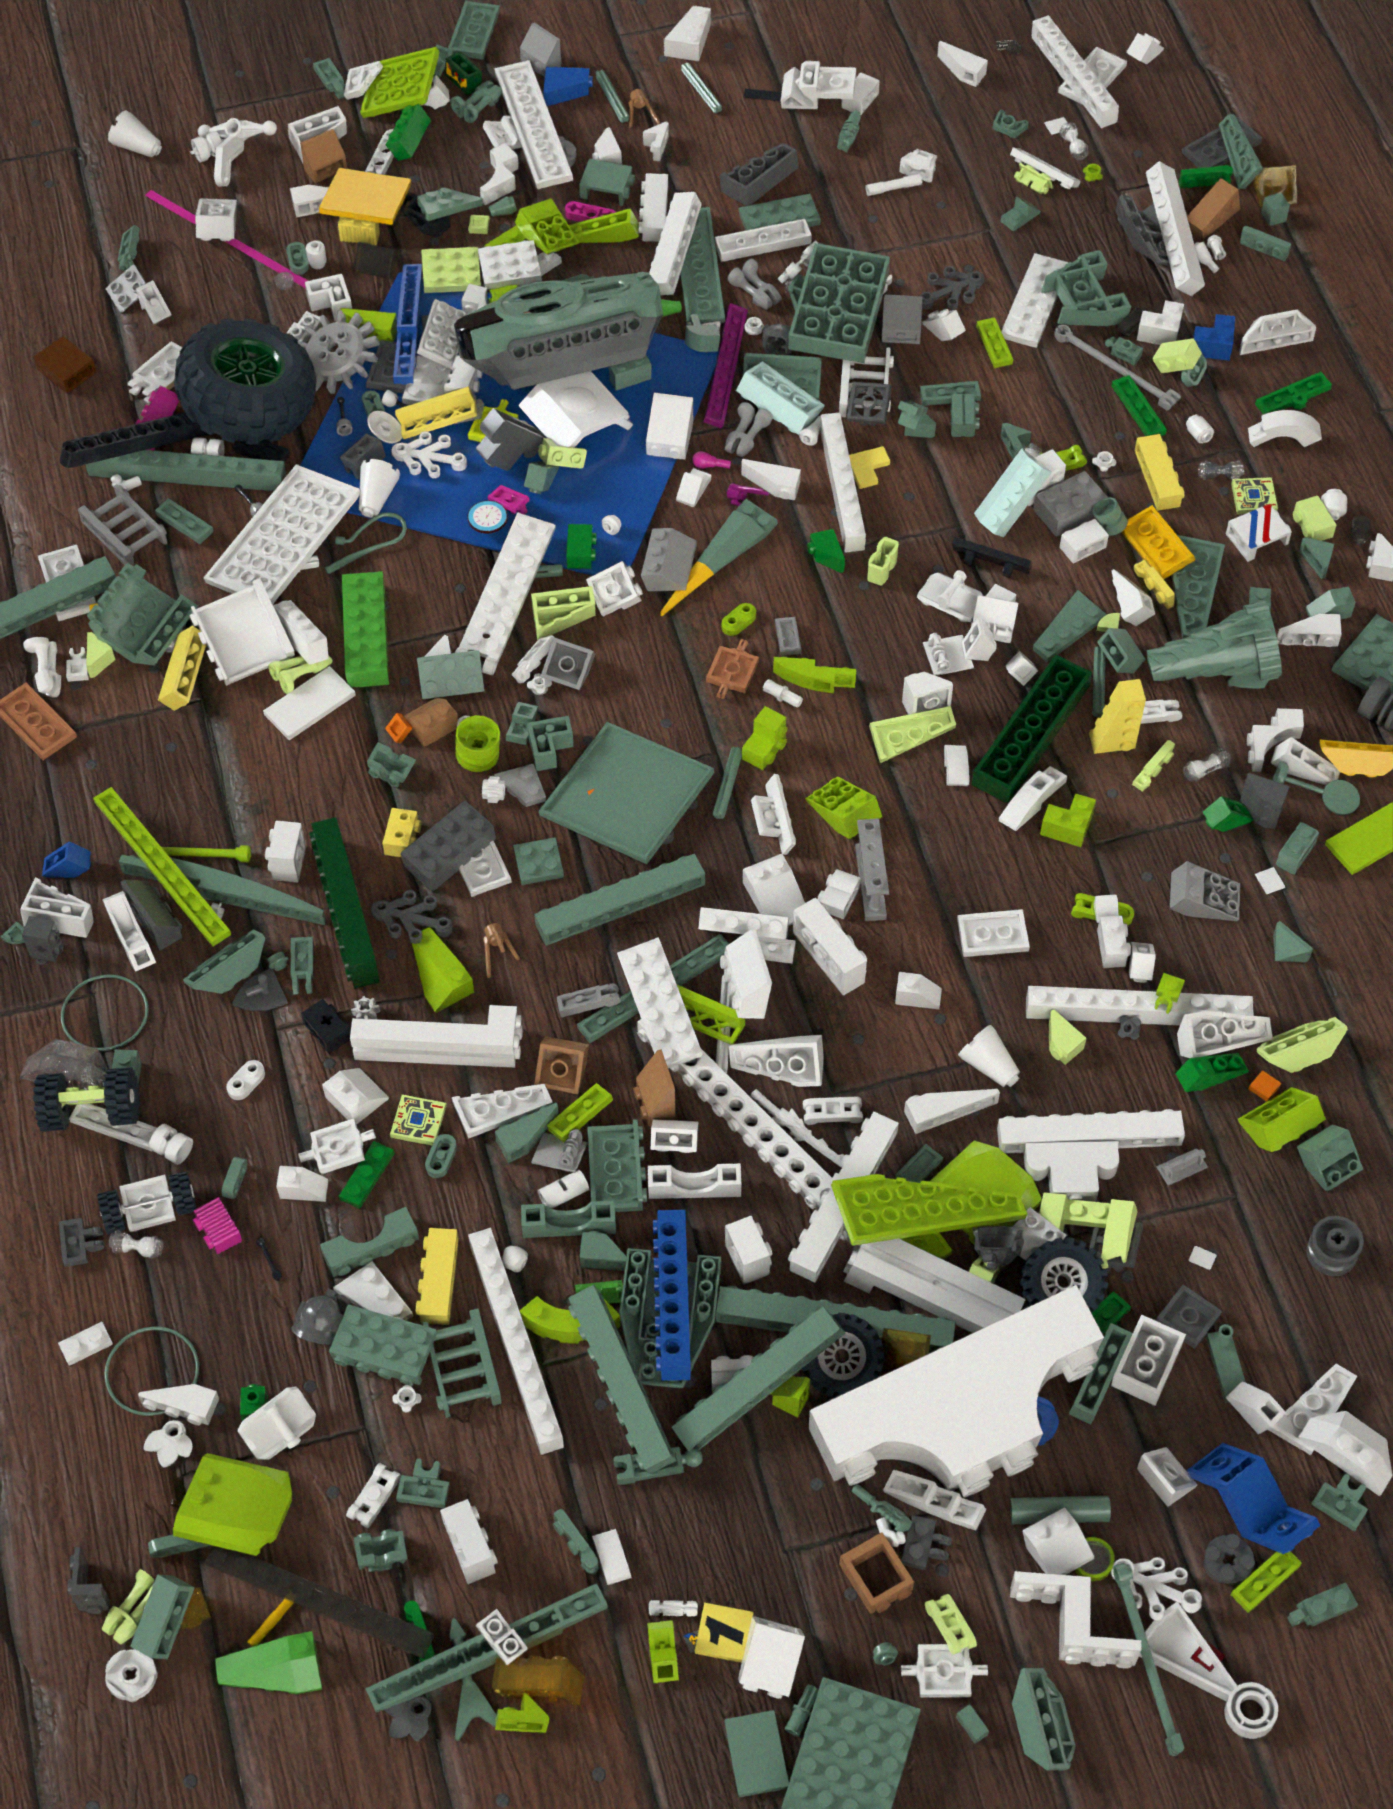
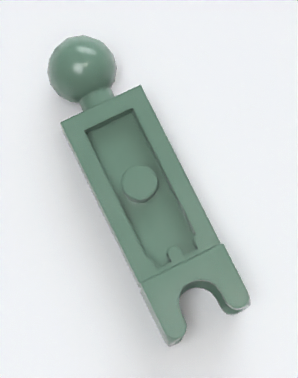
M679 1447L671 1448L677 1461L653 1473H649L639 1467L635 1458L638 1454L616 1456L613 1458L615 1468L626 1469L625 1472L617 1475V1484L625 1485L635 1483V1481L684 1473L683 1464L697 1467L702 1463V1452L694 1448L690 1451L687 1450L685 1454L681 1455Z

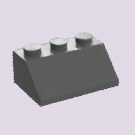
M121 881L123 892L132 912L159 951L182 939L180 931L183 928L177 917L173 918L171 916L172 911L166 901L162 903L160 900L161 895L155 886L152 888L148 881Z

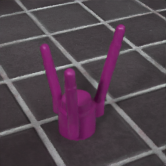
M731 483L727 490V498L732 499L731 504L738 507L742 504L740 501L745 500L747 493L769 495V492L761 488L741 486Z

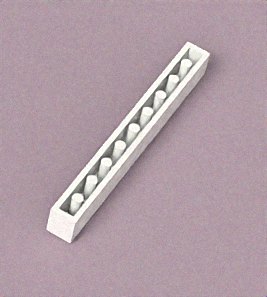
M1028 986L1026 1018L1049 1019L1051 1011L1055 1010L1066 1020L1120 1023V1018L1127 1016L1130 1019L1139 1018L1141 1024L1180 1026L1185 1014L1202 1010L1253 1015V996L1180 993L1178 1001H1172L1171 1012L1167 1014V1006L1165 1004H1160L1157 1010L1154 1009L1156 999L1159 996L1156 995V992Z
M488 1228L469 1234L470 1247L540 1454L543 1455L564 1448L563 1437L492 1230Z

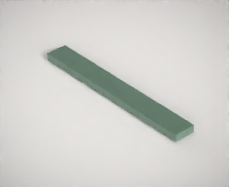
M719 934L671 964L670 969L676 984L682 986L718 963L721 956L725 954L726 946L729 945L726 939ZM631 990L620 997L621 1001L617 1005L612 1007L605 1006L577 1024L578 1030L589 1043L594 1042L639 1013Z

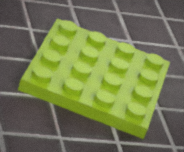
M433 47L381 60L383 68L366 90L360 111L363 118L374 117L404 109L408 105L412 107L417 104L423 105L427 103L440 53L438 48Z

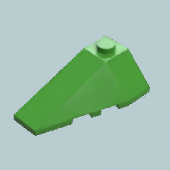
M312 1631L286 1636L215 1659L219 1685L261 1688L266 1691H286L291 1694H301L322 1689L316 1640Z

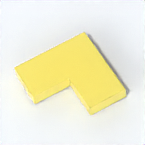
M884 446L849 455L853 476L859 489L878 485V478L874 469L890 465V459Z

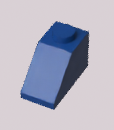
M69 841L44 858L42 876L45 878L78 877L89 870L91 851Z

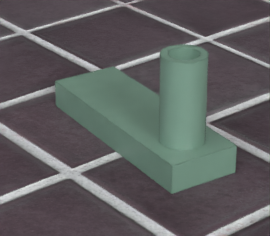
M1227 1324L1220 1326L1218 1332L1206 1335L1225 1403H1229L1225 1397L1240 1382H1245L1232 1338L1233 1328Z

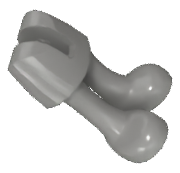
M749 259L744 264L742 270L735 268L730 272L728 281L731 285L740 287L753 296L754 304L767 310L772 307V304L779 303L782 297L772 284H766L756 274L758 263L754 259Z
M742 402L739 405L740 424L735 431L730 432L725 443L726 452L732 454L737 448L736 454L742 458L753 449V439L762 428L767 427L773 419L772 414L766 409H759L755 415L753 406L746 402ZM754 420L751 429L747 434H745L746 429Z

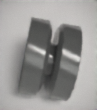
M1328 1216L1320 1220L1313 1228L1308 1240L1306 1253L1309 1262L1320 1273L1329 1276H1342L1350 1272L1356 1265L1363 1248L1362 1232L1348 1218Z

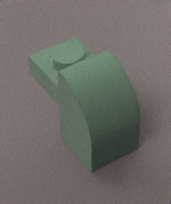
M690 314V320L686 323L685 344L689 348L700 352L719 351L720 334L717 325H701L698 314Z

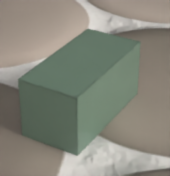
M970 1704L957 1713V1720L974 1744L988 1735L989 1730Z

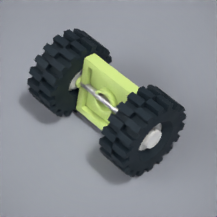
M133 1067L108 1069L106 1071L107 1074H105L106 1081H104V1087L100 1085L88 1086L86 1091L85 1089H79V1087L68 1088V1082L63 1073L38 1075L34 1082L35 1087L33 1088L34 1111H36L35 1118L38 1120V1127H40L42 1132L66 1130L69 1127L70 1105L105 1102L108 1121H110L112 1126L137 1124L139 1120L138 1115H140V1093L135 1070H133Z

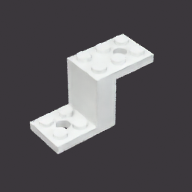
M1015 1571L1010 1588L1011 1598H1016V1600L1022 1602L1037 1599L1047 1604L1060 1601L1059 1660H1065L1068 1664L1091 1662L1093 1666H1105L1106 1664H1116L1119 1668L1135 1666L1141 1652V1640L1090 1636L1091 1577Z

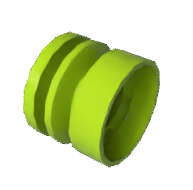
M475 715L467 717L460 722L456 729L455 756L458 763L464 769L471 772H483L495 766L499 760L500 730L498 725L492 719L485 716Z

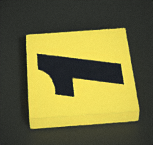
M704 1603L695 1654L742 1663L754 1612Z

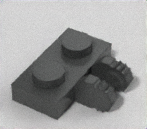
M82 1218L59 1222L64 1267L88 1263L87 1251L95 1252L104 1249L105 1242L102 1240L86 1242L85 1239L101 1237L104 1234L102 1228L84 1229Z
M912 1515L911 1521L913 1523L908 1531L901 1561L903 1565L925 1570L928 1557L946 1561L949 1557L946 1551L937 1548L930 1549L931 1543L949 1546L952 1543L951 1537L933 1534L936 1521Z

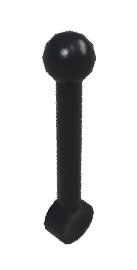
M259 1238L256 1244L261 1247L273 1272V1279L278 1281L282 1278V1274L276 1269L268 1253L265 1239Z

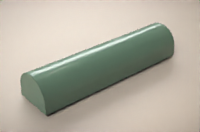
M1108 1495L1010 1498L1009 1500L1011 1524H1035L1064 1507L1077 1523L1109 1522L1111 1516Z

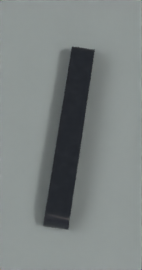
M185 412L65 441L62 444L59 462L64 467L73 468L208 435V433L201 430L198 422H192Z

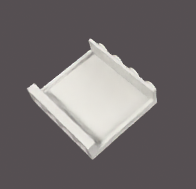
M260 578L252 581L253 586L198 609H195L194 606L191 607L192 614L189 615L194 627L198 625L201 631L198 633L202 644H207L209 648L206 651L211 663H216L218 667L215 669L217 677L220 681L224 680L226 686L267 669L268 665L274 661H285L295 657L294 649Z

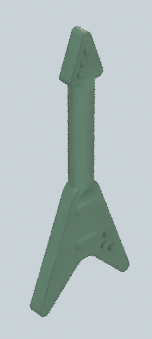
M453 1618L450 1641H453L454 1646H457L464 1642L463 1639L466 1635L457 1620ZM472 1675L462 1678L463 1685L455 1732L456 1741L461 1739L473 1718L479 1717L495 1727L497 1715L473 1681Z

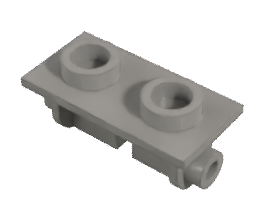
M1194 1149L1158 1165L1156 1168L1169 1186L1208 1168L1203 1160L1206 1157L1205 1152L1202 1149Z

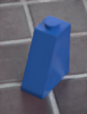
M546 67L543 91L546 106L589 95V87H593V76H590L589 68Z

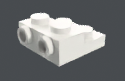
M623 562L586 579L588 585L593 587L594 599L603 617L620 608L625 610L642 601L640 595L643 592L639 584H634L632 579L635 577L634 571L631 566L627 567Z

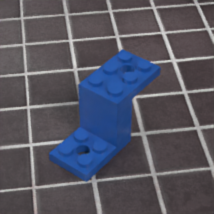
M1222 1443L1187 1469L1192 1479L1218 1489L1241 1536L1284 1555L1292 1551L1295 1545L1304 1538L1310 1537L1313 1531L1321 1526L1317 1517L1287 1505L1263 1457Z

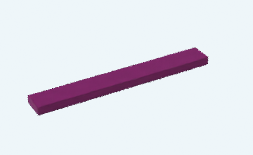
M732 303L729 304L703 421L721 429L726 417L748 309Z

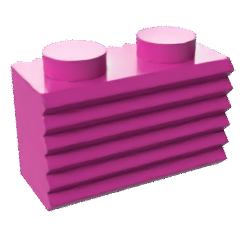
M219 1197L193 1210L196 1217L193 1219V1222L198 1231L203 1230L206 1236L203 1239L209 1249L214 1248L216 1253L220 1254L230 1247L237 1245V1243H241L240 1232Z

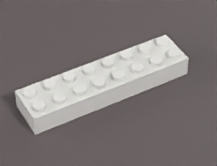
M801 219L715 237V247L721 262L811 244L812 235L806 220Z

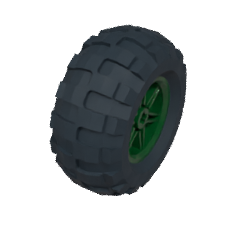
M233 318L222 319L218 325L209 323L201 327V330L193 333L180 350L179 357L176 360L174 379L178 400H181L182 408L192 422H198L201 430L209 435L218 434L222 436V440L232 443L235 440L246 441L247 445L259 444L261 440H267L271 443L280 440L281 436H284L285 433L291 434L311 411L316 391V375L312 361L306 349L298 344V339L290 333L284 334L280 332V327L270 323L267 325L260 324L255 319L244 318V321H234Z

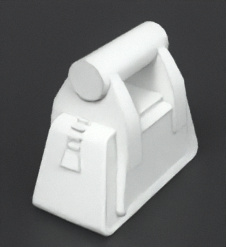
M916 149L901 158L900 173L909 176L920 174L923 181L932 182L937 155Z

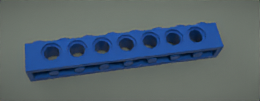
M657 1210L658 1220H653V1234H658V1239H653L654 1253H658V1258H654V1272H659V1277H654V1289L659 1291V1297H655V1311H660V1316H655V1331H660V1336H656V1351H661V1356H656V1371H661V1381L691 1380L685 1210Z

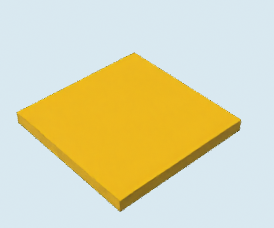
M339 168L319 206V213L392 225L411 186V179Z

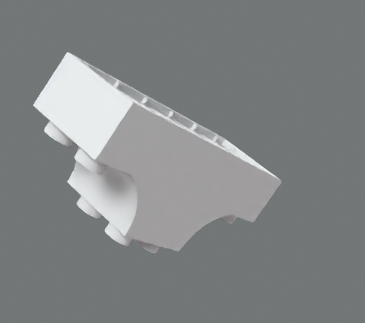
M1077 1285L811 1409L809 1430L834 1481L846 1477L849 1486L858 1484L876 1473L874 1467L877 1466L876 1461L895 1459L921 1466L932 1473L946 1490L953 1491L959 1488L963 1497H968L990 1485L988 1480L994 1476L993 1471L1003 1467L1007 1476H1012L1034 1464L1032 1459L1038 1456L1036 1447L1043 1434L1037 1417L1038 1392L1049 1379L1062 1373L1068 1382H1072L1093 1371L1092 1364L1099 1360L1096 1353L1104 1337Z

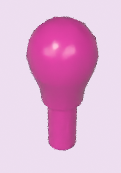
M704 451L696 452L692 458L693 464L699 469L714 468L715 466L730 469L731 461L717 459L715 456Z

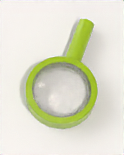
M1095 1537L1085 1538L1094 1555V1559L1075 1569V1572L1082 1577H1091V1581L1102 1580L1110 1574L1115 1561L1113 1550L1102 1539Z

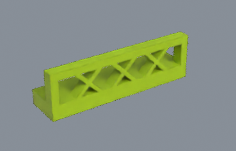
M677 985L686 1010L695 1012L696 1016L689 1018L693 1029L727 1044H734L745 1026V1018H738L735 1009ZM710 1018L714 1020L716 1025L706 1027L702 1025L701 1020ZM731 1027L735 1031L729 1037L722 1034L721 1028Z

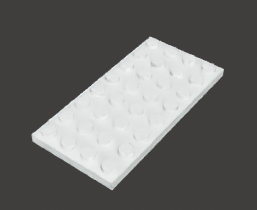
M295 465L204 576L205 582L234 594L253 586L252 581L260 578L273 605L360 496L359 488Z

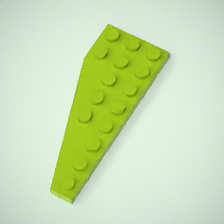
M879 1174L833 1180L831 1184L852 1246L1023 1220L1028 1215L1019 1194L998 1191L987 1193L980 1192L977 1188L969 1187L966 1190L959 1189L956 1185L928 1181L917 1183L906 1181V1178L900 1177L889 1179L885 1178V1175Z

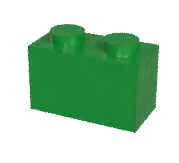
M568 524L567 569H592V561H596V549H593V545L597 544V533H593L592 524Z

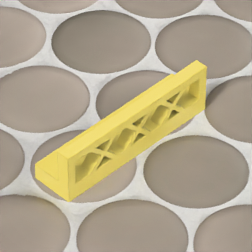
M469 386L395 410L396 417L401 424L403 439L477 416L476 399ZM471 407V411L462 413L465 409ZM452 414L449 418L444 419L446 415ZM434 420L432 423L426 425L428 421ZM415 425L412 430L407 431L408 427Z

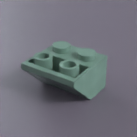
M1331 1125L1297 1146L1305 1168L1327 1192L1363 1170L1350 1132L1342 1127Z

